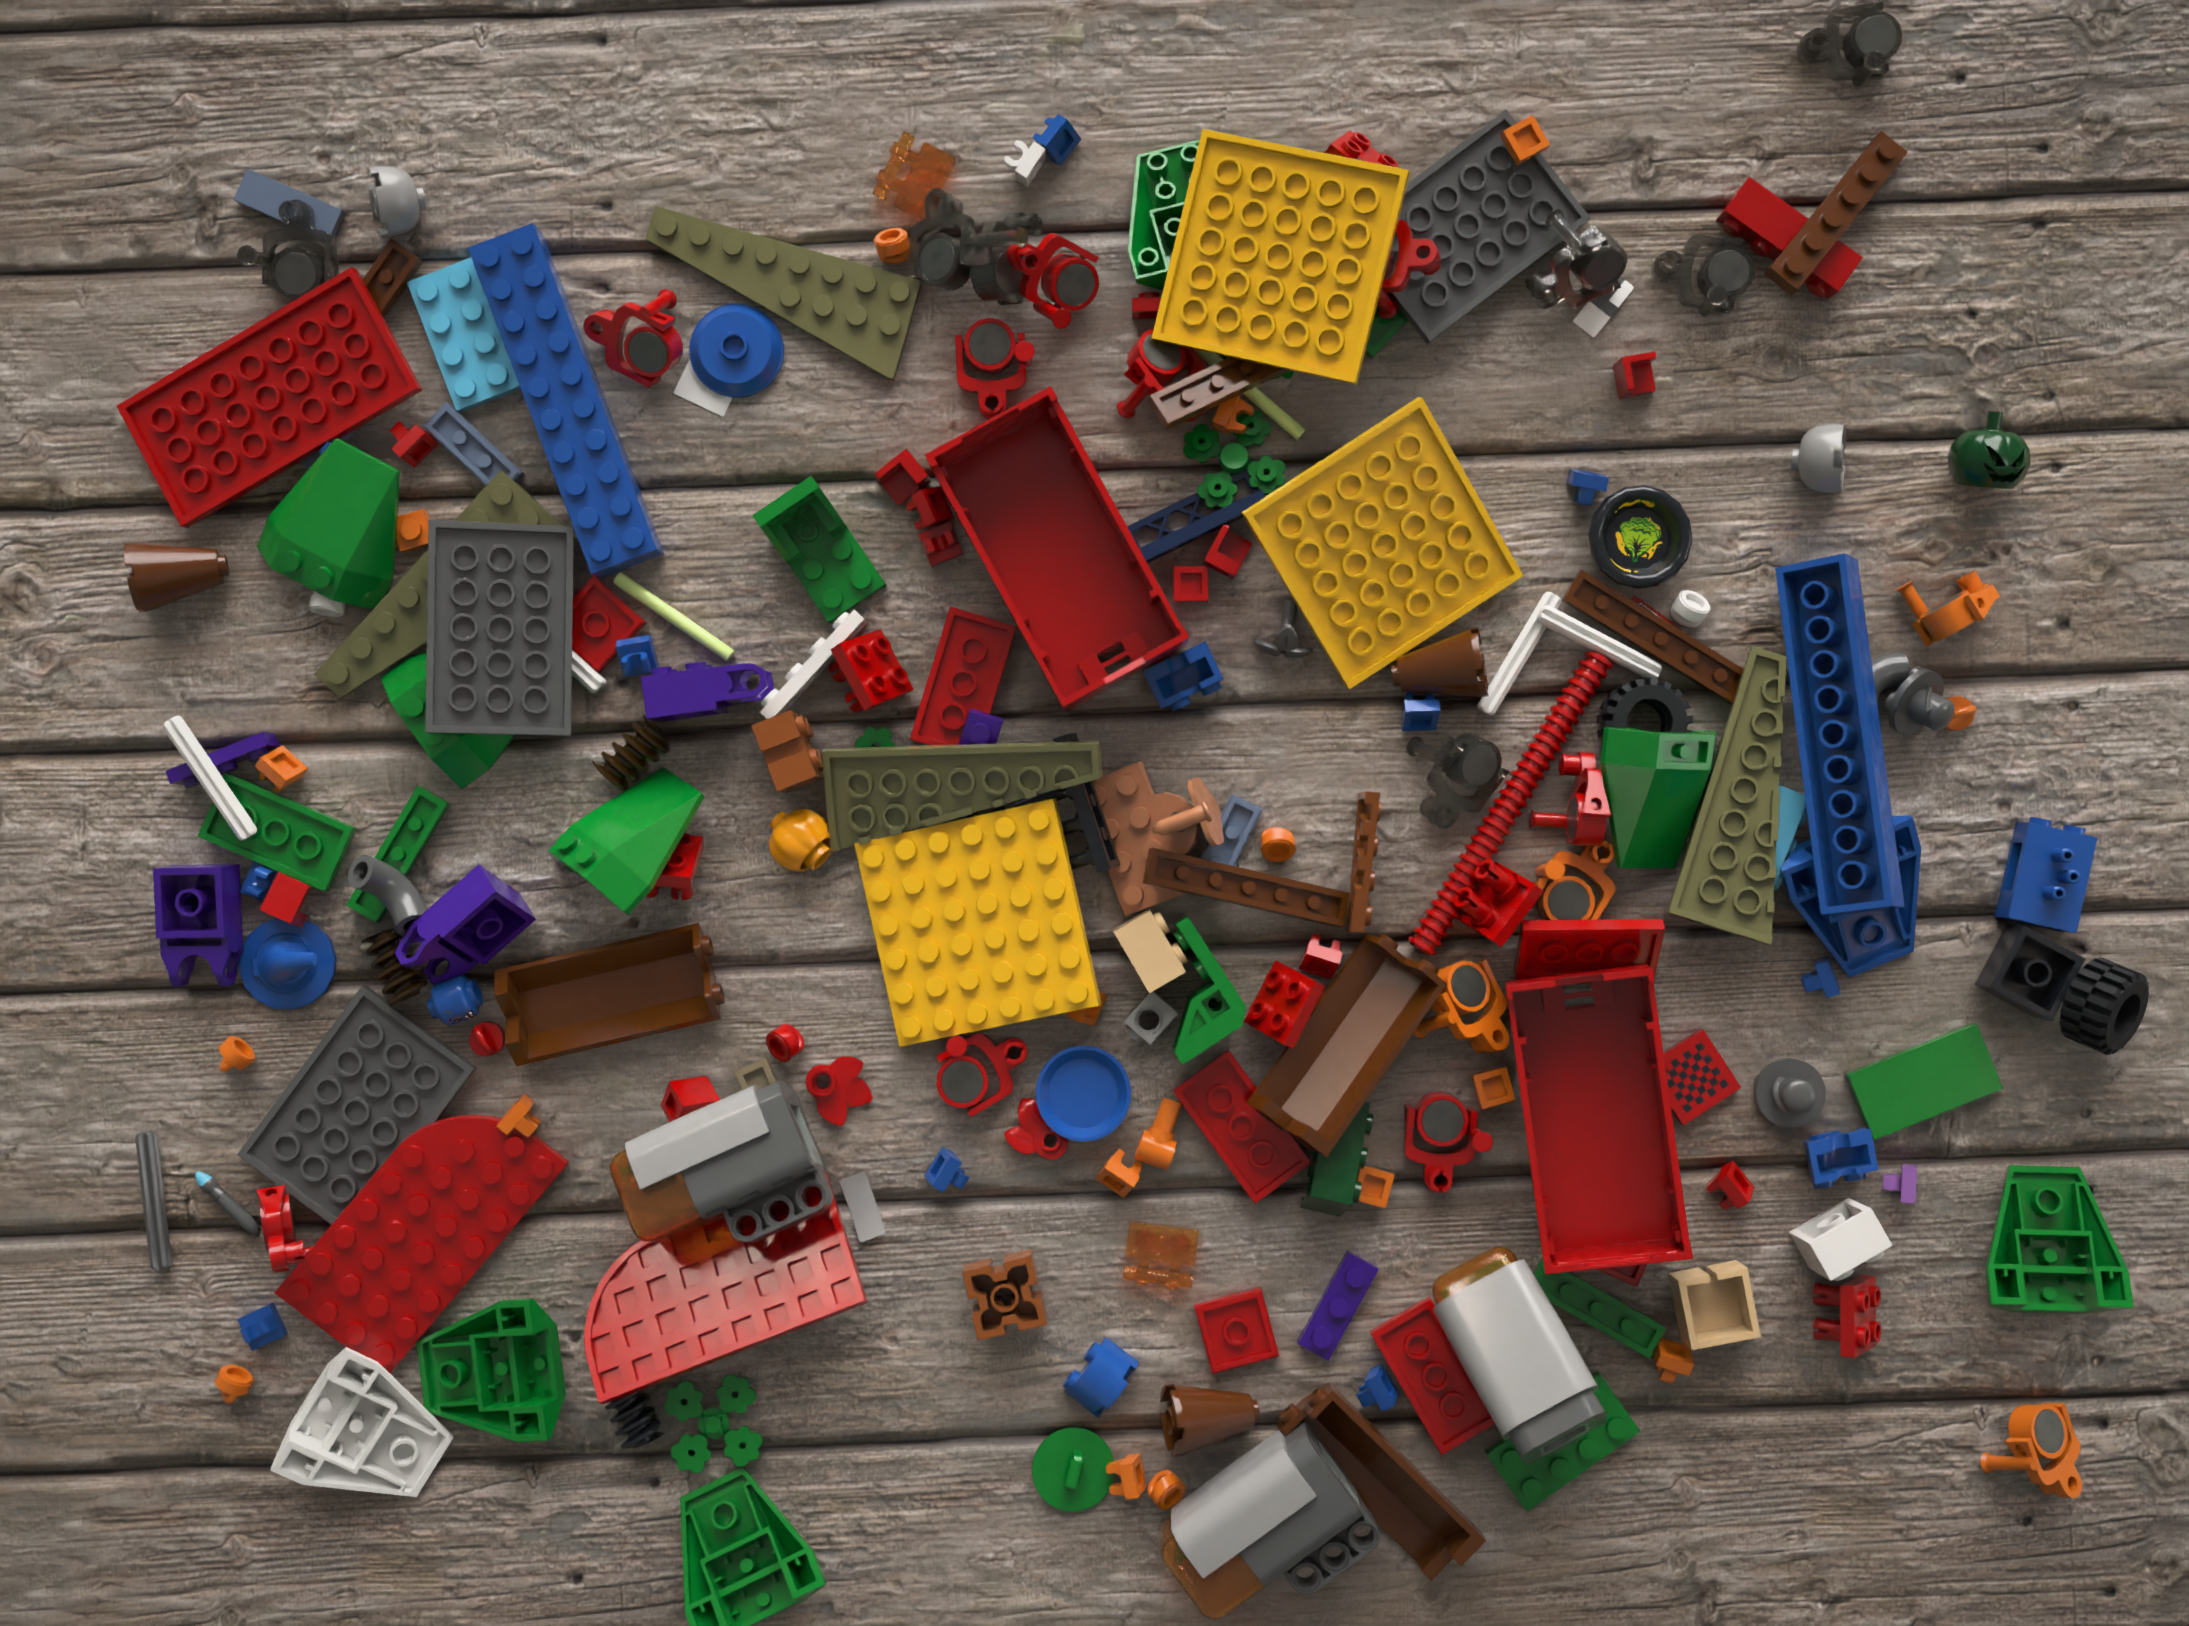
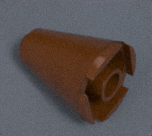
M129 543L124 545L125 566L129 565L130 577H127L128 586L134 606L139 612H148L223 584L224 576L230 575L226 555H219L217 549L145 543Z
M1470 628L1398 657L1397 665L1391 666L1394 686L1400 685L1402 692L1470 697L1489 696L1485 659L1482 648H1480L1482 641L1479 628Z
M1167 1384L1162 1387L1160 1402L1167 1401L1165 1413H1160L1161 1425L1167 1450H1173L1172 1457L1185 1455L1254 1428L1255 1421H1259L1258 1403L1256 1400H1252L1248 1393Z

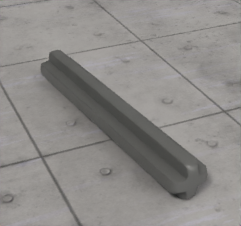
M155 1131L141 1132L136 1134L135 1140L151 1269L159 1270L172 1265L158 1136Z

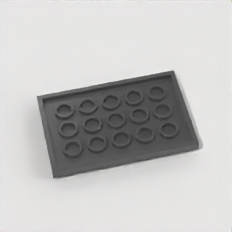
M1504 110L1407 184L1399 220L1407 222L1412 231L1413 239H1430L1435 243L1440 252L1441 262L1439 264L1441 267L1433 275H1424L1421 271L1411 272L1408 285L1403 291L1387 294L1396 302L1400 311L1427 345L1591 219L1540 153L1516 165L1500 137L1505 129L1516 124L1507 110ZM1396 233L1391 247L1395 256V265L1388 279L1393 275L1398 260L1399 242Z
M429 520L425 733L571 736L573 526Z
M367 985L359 989L237 1154L277 1185H286V1191L330 1224L337 1219L404 1139L418 1129L440 1119L477 1069L475 1065L394 1005L388 1006V1001Z

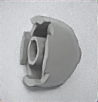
M368 167L367 174L374 177L375 182L368 183L373 219L380 217V222L383 228H377L379 238H390L406 234L419 221L420 209H426L423 188H416L411 176L397 167Z
M1837 423L1818 425L1808 430L1802 437L1799 448L1792 449V470H1799L1800 479L1807 488L1826 494L1843 492L1845 480L1844 449H1846L1845 425H1838Z

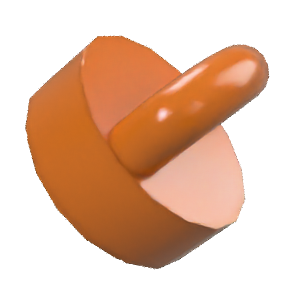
M890 228L876 235L874 244L880 260L884 263L900 264L910 257V242L905 230Z
M1961 696L1946 698L1953 702L1955 711L1952 720L1944 729L1957 731L1969 727L1973 722L1976 707L1968 699Z
M1274 827L1262 832L1261 854L1264 858L1273 862H1283L1294 856L1296 852L1295 838L1290 831Z
M229 1036L219 1046V1051L223 1056L219 1065L221 1072H228L232 1067L245 1070L255 1060L253 1049L239 1037Z
M237 1365L223 1366L215 1378V1384L221 1390L223 1401L226 1404L234 1403L237 1396L246 1395L254 1382L252 1374L247 1369Z
M1166 1469L1154 1475L1149 1482L1147 1492L1159 1509L1167 1510L1180 1502L1185 1494L1186 1486L1174 1472Z

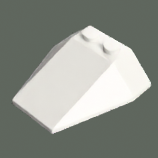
M346 1347L326 1365L294 1416L271 1466V1471L302 1485L417 1497L451 1443L453 1435L379 1362Z

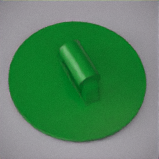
M1079 1427L1064 1428L1049 1435L1036 1450L1032 1462L1033 1482L1040 1496L1051 1506L1064 1511H1082L1099 1503L1109 1492V1487L1113 1483L1115 1473L1107 1474L1106 1466L1109 1462L1114 1461V1457L1107 1443L1096 1433Z

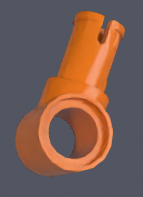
M1162 1098L1153 1125L1149 1126L1148 1130H1143L1134 1160L1166 1171L1168 1170L1177 1145V1141L1174 1140L1175 1134H1172L1178 1118L1181 1103Z

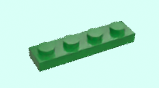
M417 785L374 858L393 866L408 877L451 803L423 786ZM355 889L346 906L375 923H380L387 912V908L376 897L358 889Z
M1541 1258L1533 1274L1551 1303L1650 1359L1666 1330L1665 1326L1571 1272L1545 1274L1543 1258Z

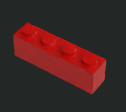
M1748 177L1737 189L1716 220L1722 224V228L1726 233L1733 237H1741L1748 242L1751 250L1757 255L1769 257L1775 261L1808 218L1751 177ZM1837 240L1804 281L1807 284V289L1815 296L1831 298L1839 292L1863 257Z

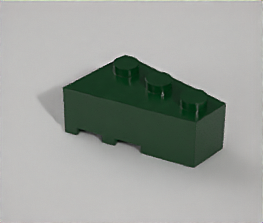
M1369 1102L1363 1104L1327 1157L1314 1151L1312 1165H1309L1307 1176L1310 1177L1307 1195L1305 1198L1302 1197L1300 1208L1341 1217L1352 1206L1353 1202L1358 1203L1362 1186L1361 1182L1356 1181L1358 1169L1364 1168L1368 1151L1367 1148L1362 1147L1364 1135L1370 1134L1373 1124V1114L1368 1113Z

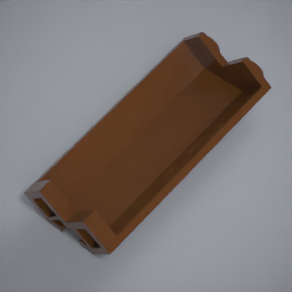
M699 923L495 970L494 997L506 1018L505 1045L516 1066L721 1019L720 1004H725V997L722 985L720 983L717 984L711 960V956L714 955L711 937L709 935L704 936Z
M1367 933L1364 935L1318 1000L1294 1049L1288 1046L1285 1047L1247 1101L1250 1107L1281 1130H1286L1299 1139L1300 1143L1325 1157L1329 1155L1447 985L1437 975L1439 973L1437 967L1424 959L1417 962L1405 958L1396 950L1399 945L1384 934H1381L1380 937Z
M1330 1383L1317 1387L1296 1405L1291 1403L1280 1414L1279 1419L1281 1421L1277 1425L1279 1431L1284 1436H1287L1303 1419L1310 1424L1357 1488L1361 1500L1373 1514L1376 1522L1418 1563L1420 1570L1431 1581L1452 1559L1462 1566L1486 1542L1482 1532Z

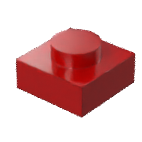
M1143 292L1138 295L1139 298H1132V320L1157 318L1161 301L1159 293Z
M1173 566V602H1208V566Z

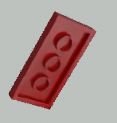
M950 606L910 740L929 746L959 745L971 708L991 714L1017 626Z
M1663 919L1522 920L1514 964L1515 979L1579 973L1638 964H1646L1652 967L1655 978L1665 932Z
M1227 1049L1172 1089V1091L1256 1204L1311 1162L1290 1133L1284 1129L1281 1130L1247 1104V1101L1256 1090V1086L1229 1049Z
M1428 1296L1369 1332L1440 1454L1443 1455L1495 1423L1433 1312L1435 1305Z

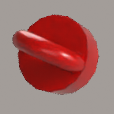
M493 1021L477 1024L469 1035L471 1049L480 1056H492L499 1053L505 1046L504 1029L500 1024Z
M789 1024L778 1026L766 1036L768 1050L781 1062L790 1061L805 1046L801 1033Z

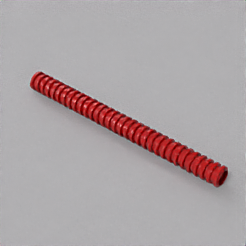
M1592 650L1585 651V660L1579 661L1578 665L1580 668L1574 669L1572 672L1574 677L1567 680L1568 687H1564L1561 690L1562 697H1557L1555 700L1557 705L1551 706V715L1545 716L1544 720L1546 723L1540 724L1538 727L1540 730L1539 734L1535 733L1533 735L1534 742L1527 745L1528 752H1523L1521 755L1523 760L1517 761V770L1511 771L1510 775L1512 778L1504 782L1506 785L1505 789L1499 790V799L1495 798L1493 800L1494 807L1488 808V817L1484 816L1482 818L1484 823L1482 826H1477L1476 830L1478 833L1470 837L1472 840L1470 845H1465L1466 852L1459 855L1461 859L1459 863H1454V872L1448 873L1449 880L1442 883L1444 888L1442 891L1438 890L1436 892L1438 896L1436 900H1431L1430 904L1433 906L1431 909L1425 910L1427 915L1425 918H1420V927H1415L1413 930L1415 935L1413 937L1409 936L1407 939L1410 942L1409 944L1428 956H1435V947L1441 946L1440 939L1442 937L1446 938L1448 935L1445 931L1447 928L1453 927L1451 921L1453 918L1457 919L1459 917L1457 912L1460 908L1455 906L1454 897L1457 895L1462 900H1466L1459 893L1464 887H1469L1475 891L1476 887L1474 884L1476 881H1481L1475 876L1476 868L1479 867L1484 872H1487L1480 863L1485 859L1493 861L1492 855L1498 854V845L1504 844L1503 837L1510 834L1508 829L1510 826L1514 827L1516 825L1514 819L1522 815L1520 810L1527 807V798L1532 799V790H1537L1539 787L1537 782L1539 780L1543 781L1545 778L1543 775L1544 771L1550 770L1548 764L1556 760L1554 755L1561 752V743L1566 744V735L1572 734L1573 730L1571 727L1579 723L1577 718L1578 716H1583L1585 713L1583 708L1590 705L1589 698L1595 697V688L1599 689L1601 687L1600 680H1604L1607 677L1605 672L1613 668L1611 661L1605 656Z

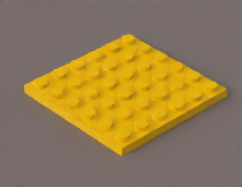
M1202 129L1152 339L1357 385L1410 171Z
M1417 397L1241 512L1348 689L1361 683L1524 576L1422 397Z
M1056 798L911 830L895 836L872 839L870 843L862 845L859 842L854 843L899 1047L1101 1005Z

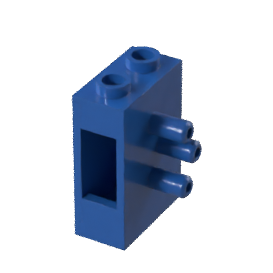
M2030 817L2029 822H2016L1995 917L2059 932L2077 933L2098 838L2085 835L2086 829L2077 826L2064 825L2063 830L2051 827L2052 821L2042 818Z

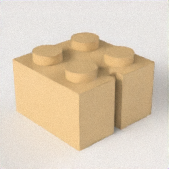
M1147 909L1113 929V932L1150 994L1184 974L1186 971L1182 965L1188 962L1178 943L1175 942L1170 945L1164 934L1170 930L1161 914L1157 912L1153 915Z
M1734 1260L1705 1266L1706 1272L1697 1267L1668 1273L1680 1339L1690 1350L1761 1337L1748 1267Z

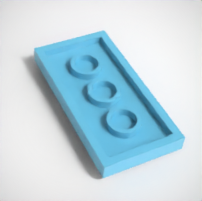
M471 257L407 282L457 412L462 413L521 390Z

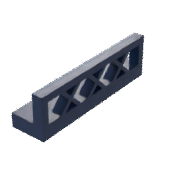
M1247 469L1231 476V483L1235 484L1244 479L1251 495L1238 501L1233 500L1232 504L1224 508L1219 507L1218 511L1207 516L1196 513L1201 498L1195 493L1127 526L1147 564L1222 528L1223 524L1229 525L1243 518L1241 512L1265 497L1262 489L1258 490V488H1252L1249 485L1250 476ZM1195 503L1192 511L1184 509L1185 507ZM1176 511L1190 516L1188 524L1176 531L1165 528L1168 516ZM1164 518L1161 526L1153 524L1154 522ZM1194 518L1199 519V520H1197V521H1195V522L1192 523V521H1193ZM1145 526L1159 531L1155 541L1141 548L1133 533ZM1162 533L1168 534V535H1166V536H1164V537L1161 538Z

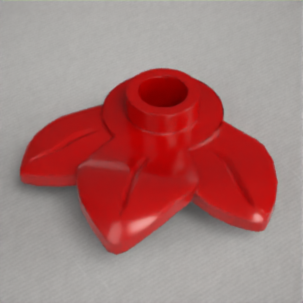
M842 1056L830 1065H816L806 1076V1088L813 1097L817 1098L818 1112L823 1118L835 1125L843 1126L845 1124L847 1106H861L873 1100L868 1084L863 1079L857 1077L864 1064L860 1059L852 1056ZM820 1075H826L829 1078L830 1084L828 1087L823 1088L818 1085L817 1079Z
M1022 1098L1018 1107V1119L1021 1125L1013 1127L1004 1133L1009 1145L1021 1154L1038 1153L1047 1160H1055L1063 1156L1068 1149L1069 1140L1055 1133L1045 1123L1038 1110L1036 1099ZM1048 1136H1055L1057 1138V1144L1054 1147L1045 1146L1044 1141Z

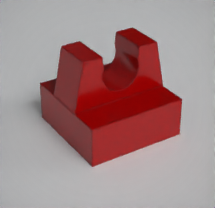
M398 421L389 430L398 440L391 449L414 468L439 445L428 432L417 424L410 429Z
M940 486L917 491L911 495L912 499L906 504L908 511L918 509L921 519L914 523L916 530L944 524L954 518Z
M950 521L918 534L931 567L964 555Z
M1313 933L1301 957L1298 969L1331 980L1342 957L1340 941L1333 940L1330 948L1319 945L1320 935Z
M1733 1160L1722 1166L1720 1172L1706 1186L1710 1193L1718 1189L1724 1191L1726 1195L1721 1198L1719 1203L1723 1210L1734 1206L1739 1209L1748 1204L1755 1188Z

